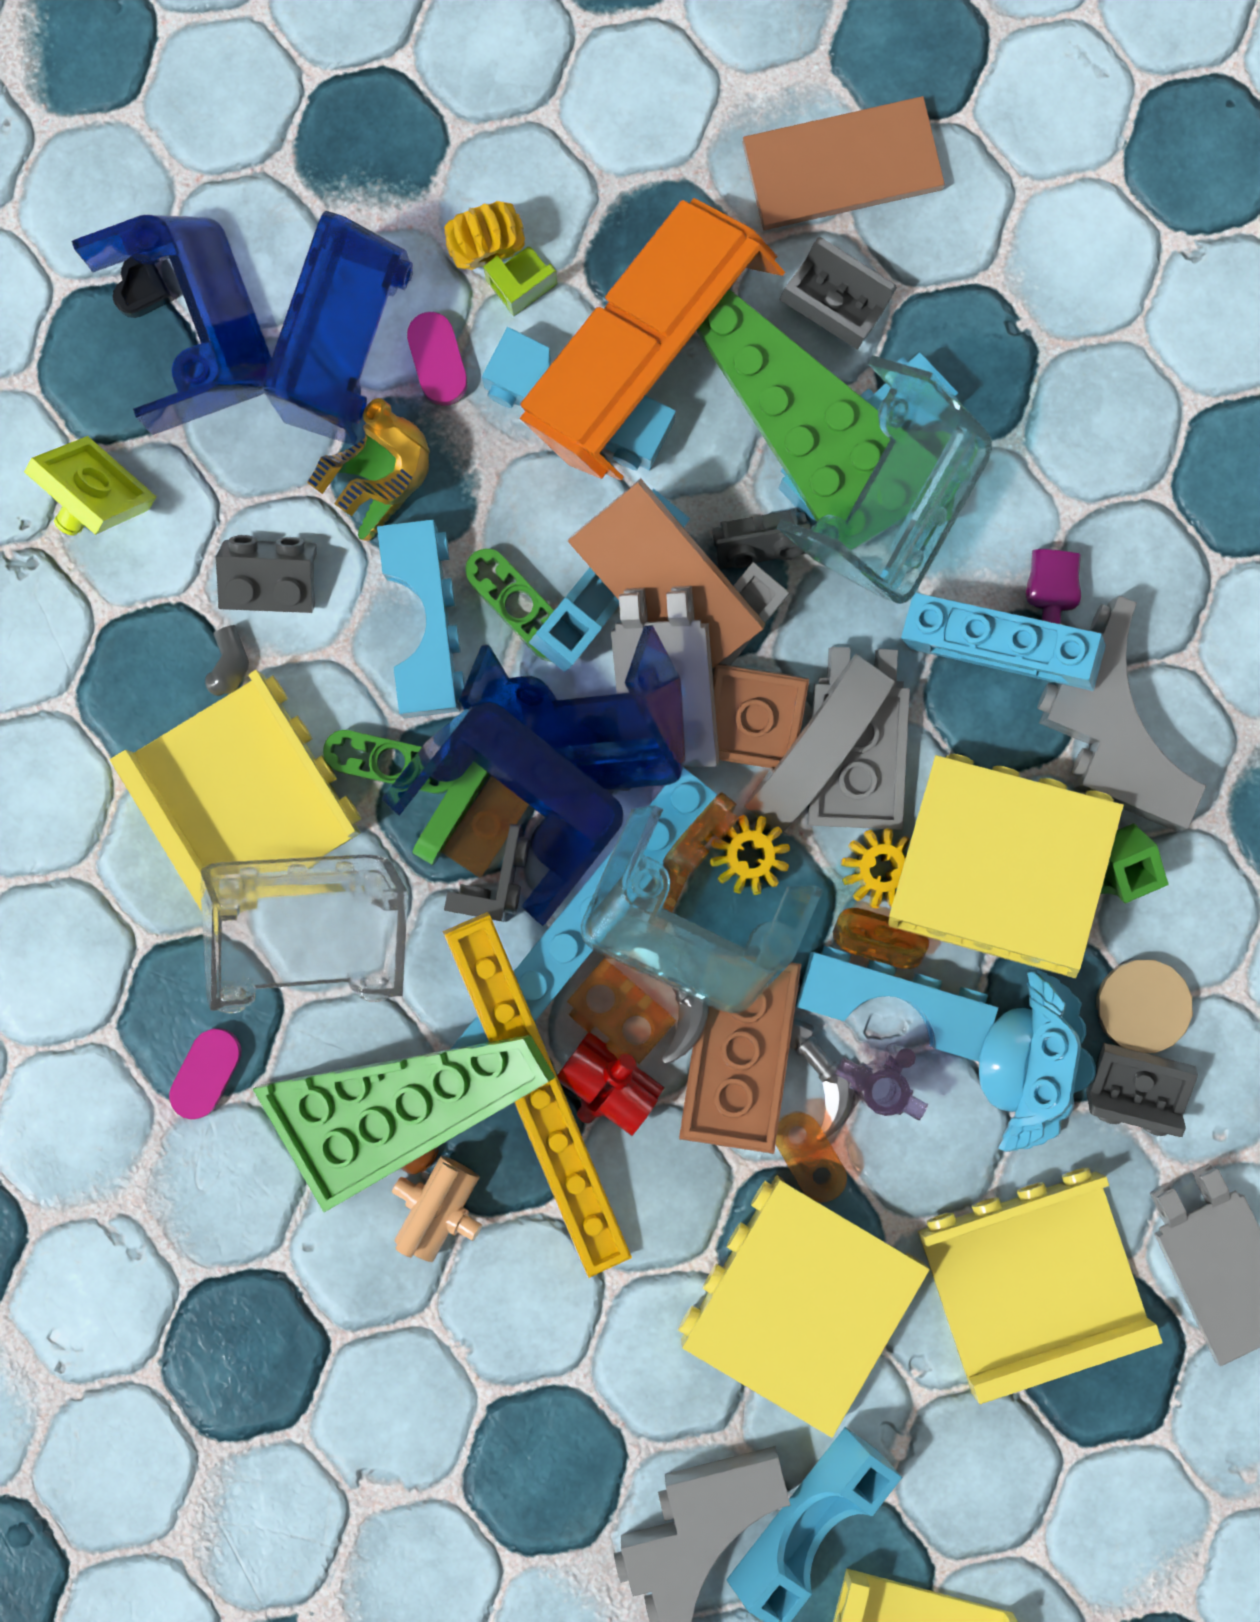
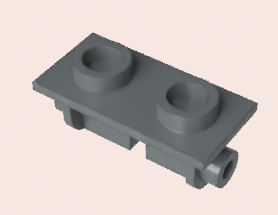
M790 509L789 511L762 515L764 530L760 531L755 530L753 517L720 522L721 527L712 528L715 547L717 546L718 569L729 567L745 568L753 562L757 563L774 559L791 560L799 555L810 553V524H807L805 512L796 513L795 509Z

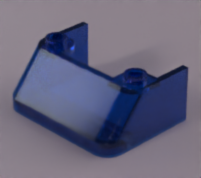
M327 210L321 215L267 370L264 393L284 423L354 446L357 436L352 428V424H360L367 405V397L361 395V384L359 381L388 296L393 297L398 289L405 290L413 276V263L410 262L405 249L353 220Z
M140 215L71 241L74 250L92 272L121 263L130 256L142 264H155L170 258L201 344L183 350L173 362L172 377L178 391L177 393L133 409L136 418L152 435L267 393L273 387L277 378L274 360L229 239L217 221L208 217Z
M653 625L643 627L624 682L629 693L557 700L549 686L537 677L521 676L509 678L490 645H482L480 647L459 702L506 778L517 790L528 795L540 796L670 785L680 779L685 764L681 679Z
M478 701L466 708L427 740L382 797V800L400 816L430 776L443 782L453 781L461 777L473 761L544 816V819L532 834L531 849L534 856L550 870L521 906L539 924L544 926L618 832L623 823V809L620 802L503 707L491 701Z

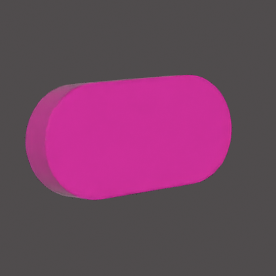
M425 312L419 314L411 321L408 327L407 339L422 391L426 398L436 405L449 406L455 404L464 396L468 382L452 325L446 317L439 313Z
M216 1028L201 1033L195 1039L169 1093L171 1106L181 1117L199 1119L210 1114L218 1105L241 1059V1045L232 1032Z

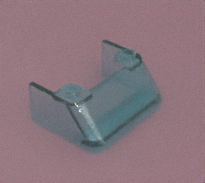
M872 355L868 365L890 387L887 396L881 402L878 410L880 429L890 439L887 447L846 520L834 515H826L818 520L809 530L781 519L777 529L818 563L884 599L897 604H903L909 601L918 590L990 459L992 440L984 427L934 373Z
M656 805L631 809L583 916L581 935L584 942L592 950L719 1011L740 1013L747 1010L793 961L823 889L817 886L787 887L773 921L758 925L751 932L744 948L662 908L670 889V878L665 867L658 861L644 855V852L663 809Z

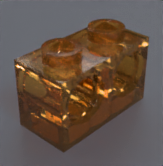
M605 957L567 1000V1003L573 1007L568 1015L589 1033L594 1027L598 1028L609 1038L604 1046L617 1058L622 1054H629L638 1064L645 1059L677 1021ZM605 985L613 991L615 1001L609 1010L598 1012L588 1005L587 993L593 986ZM633 1016L645 1018L651 1027L649 1036L639 1043L626 1039L622 1030L625 1021Z

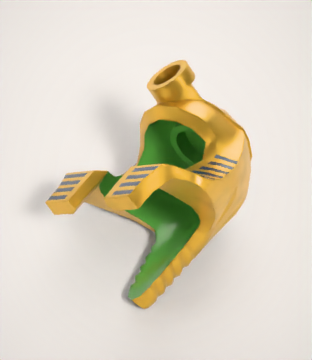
M382 398L373 399L363 412V420L366 422L363 426L366 434L365 438L343 452L335 455L321 456L315 471L307 481L309 485L323 494L337 473L354 474L369 479L356 478L350 481L334 503L344 512L353 516L361 504L370 498L373 499L358 532L359 539L364 541H370L375 537V533H378L377 526H384L390 516L422 485L429 470L430 450L424 434L412 422L392 413L390 404Z

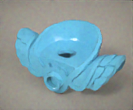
M1027 970L1029 980L1027 986L1032 1010L1016 1008L1004 1013L987 1033L979 1058V1080L986 1098L998 1109L1015 1112L1014 1117L1008 1123V1128L1002 1135L1003 1140L998 1149L1005 1152L1030 1149L1033 1146L1042 1145L1047 1140L1057 1137L1061 1133V1120L1069 1117L1074 1109L1073 1094L1087 1088L1096 1075V1065L1093 1057L1086 1049L1081 1047L1086 1036V1024L1079 1017L1082 1006L1081 1001L1071 992L1069 987L1060 983V980L1039 970Z

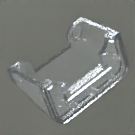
M362 854L219 862L203 867L201 869V907L206 994L210 1010H219L225 1013L241 1012L246 1006L251 1005L255 1001L256 989L348 982L354 993L358 994L361 999L369 1002H380L387 999V997L403 996L408 891L393 864L381 856Z

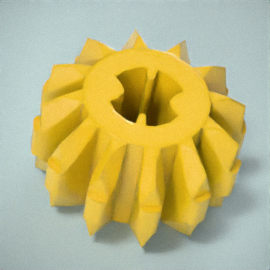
M496 201L491 204L484 203L479 207L469 208L464 213L456 214L444 226L449 255L451 258L453 257L456 267L461 269L474 270L478 267H483L496 256H499L501 260L513 257L525 245L524 227L520 215L516 213L514 205L507 202Z
M742 815L738 818L740 834H737L730 824L725 823L721 829L731 841L727 843L720 839L712 840L711 846L725 851V856L711 858L710 865L717 867L727 864L729 869L721 873L717 879L723 884L733 874L736 875L738 878L733 887L734 893L740 894L744 889L746 879H750L753 895H759L762 889L759 880L760 876L763 877L768 885L775 887L779 882L769 871L772 867L783 872L788 870L789 865L784 861L776 860L775 854L789 852L790 846L789 844L773 846L771 841L779 837L782 830L780 827H775L767 835H764L762 832L766 825L765 817L760 816L755 823L754 831H750L749 820L746 815ZM750 842L753 849H761L762 859L755 860L758 864L756 868H749L746 861H738L737 851L741 852L744 850L741 846L742 843Z
M891 829L883 830L880 844H878L876 835L872 830L865 831L864 841L867 849L859 842L851 841L848 847L858 858H842L840 863L841 866L855 868V874L842 878L843 885H850L857 881L861 884L854 891L852 898L860 901L868 891H871L869 905L870 908L874 909L879 908L883 893L886 902L892 907L896 894L895 889L898 887L906 855L904 856L902 851L910 842V839L904 836L892 846L893 832ZM877 855L882 856L881 862L889 860L892 865V870L886 872L887 880L885 882H880L881 876L873 877L870 873V868L876 865L875 857Z

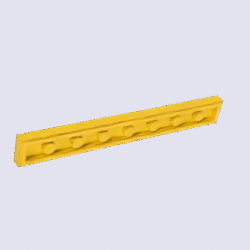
M486 912L442 931L488 1041L493 1042L531 1035L555 1076L548 1083L514 1103L588 1278L631 1259L630 1251L490 914Z

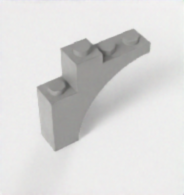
M1118 596L1110 601L1107 606L1101 604L1091 623L1090 630L1101 633L1106 644L1094 691L1055 683V685L1048 683L1037 706V709L1043 711L1039 724L1090 745L1088 750L1085 748L1081 749L1074 762L1072 774L1077 776L1073 785L1074 789L1084 793L1090 790L1106 793L1112 796L1113 802L1123 804L1124 810L1174 831L1187 830L1190 827L1206 785L1188 776L1164 755L1146 731L1137 713L1130 692L1126 663L1127 638L1137 603Z
M775 1446L665 1474L666 1490L658 1491L664 1520L674 1519V1522L621 1535V1551L614 1553L620 1583L629 1581L633 1597L652 1592V1594L644 1596L649 1622H692L701 1587L720 1554L748 1526L767 1514L782 1507L790 1506Z

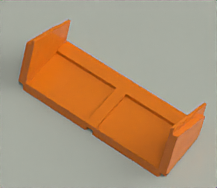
M693 198L690 203L685 200L680 201L607 293L605 299L608 301V304L604 309L601 307L595 308L520 403L525 412L519 419L569 466L600 479L605 475H609L622 481L624 476L600 452L745 268L780 276L785 274V271L775 261L777 255L752 228L696 198Z

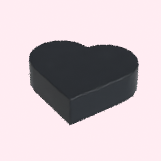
M134 255L124 261L121 267L122 281L113 290L114 304L123 315L130 318H138L173 301L158 268L150 258L144 255Z

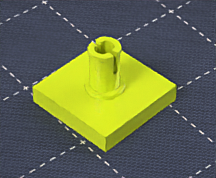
M88 436L32 457L24 471L62 505L54 519V523L60 531L71 536L80 534L84 526L95 535L148 511L157 497Z

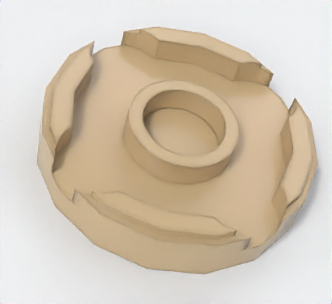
M1132 960L1116 966L1102 980L1096 995V1009H1098L1099 1023L1103 1032L1117 1046L1142 1053H1157L1173 1046L1186 1033L1193 1016L1192 995L1185 979L1171 966L1156 960Z

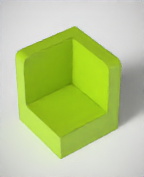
M526 247L506 263H503L500 257L496 256L483 266L487 283L513 317L558 284L557 271L551 264L546 266L531 247Z

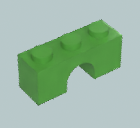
M1135 823L1117 830L1100 894H1113L1118 896L1124 903H1128L1169 885L1157 844Z

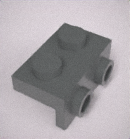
M819 237L814 242L806 260L784 288L779 300L858 350L881 317L897 287L879 273Z
M237 535L229 540H224L216 555L218 609L312 613L315 607L313 562L317 555V544L304 543L303 539L297 537H284L276 542L257 541L256 537L250 535Z
M1103 1043L1095 1064V1079L1086 1089L1090 1113L1109 1124H1120L1122 1122L1141 1127L1145 1131L1157 1136L1169 1134L1183 1137L1186 1130L1183 1114L1198 1077L1196 1066Z

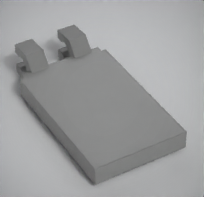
M673 586L671 592L666 593L669 621L648 622L645 588L625 589L624 594L619 595L620 620L622 623H616L615 628L611 631L624 769L680 768L681 766L684 768L717 767L720 759L709 623L701 624V620H694L692 586Z
M829 648L828 678H819V684H814L812 717L829 696L828 690L850 662L851 648ZM875 650L874 666L892 678L895 683L846 758L809 803L807 825L903 830L910 688H903L904 681H896L898 650Z
M1208 1164L1192 1172L1207 1203L1206 1205L1187 1214L1176 1190L1170 1189L1168 1185L1150 1192V1195L1165 1224L1159 1227L1160 1231L1154 1233L1214 1361L1219 1366H1223L1260 1348V1228L1245 1196L1237 1193L1236 1190L1230 1193L1219 1169H1213Z

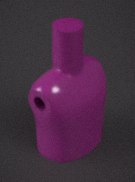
M1049 549L1032 550L1031 572L1027 582L1026 600L1029 605L1043 609L1042 621L1060 624L1061 611L1073 610L1080 604L1079 571L1081 554Z

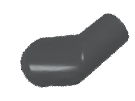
M235 625L223 627L213 633L222 656L212 672H209L205 677V685L207 690L216 696H221L225 693L229 694L237 689L249 667V660Z

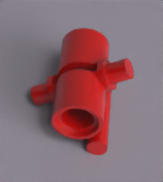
M590 1031L557 1074L559 1082L581 1098L582 1105L577 1111V1116L582 1122L589 1124L596 1117L604 1115L631 1136L634 1135L658 1102V1097L665 1089L664 1086L639 1069L636 1060L631 1055L619 1054Z

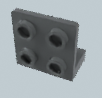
M510 824L496 900L490 899L491 890L460 884L459 893L447 891L444 911L475 917L488 912L492 920L506 922L508 913H517L521 886L513 884L516 867L525 868L530 846L529 838L522 837L523 829L520 825Z

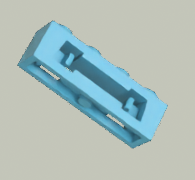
M913 592L901 639L910 650L1094 691L1106 647L1101 633Z

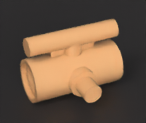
M441 1155L426 1184L422 1182L414 1184L406 1178L400 1177L394 1185L392 1193L405 1200V1206L411 1209L394 1240L397 1244L395 1249L407 1257L412 1258L414 1255L422 1260L433 1262L449 1233L454 1236L460 1233L474 1241L481 1231L482 1224L469 1217V1211L463 1207L480 1176L465 1165Z

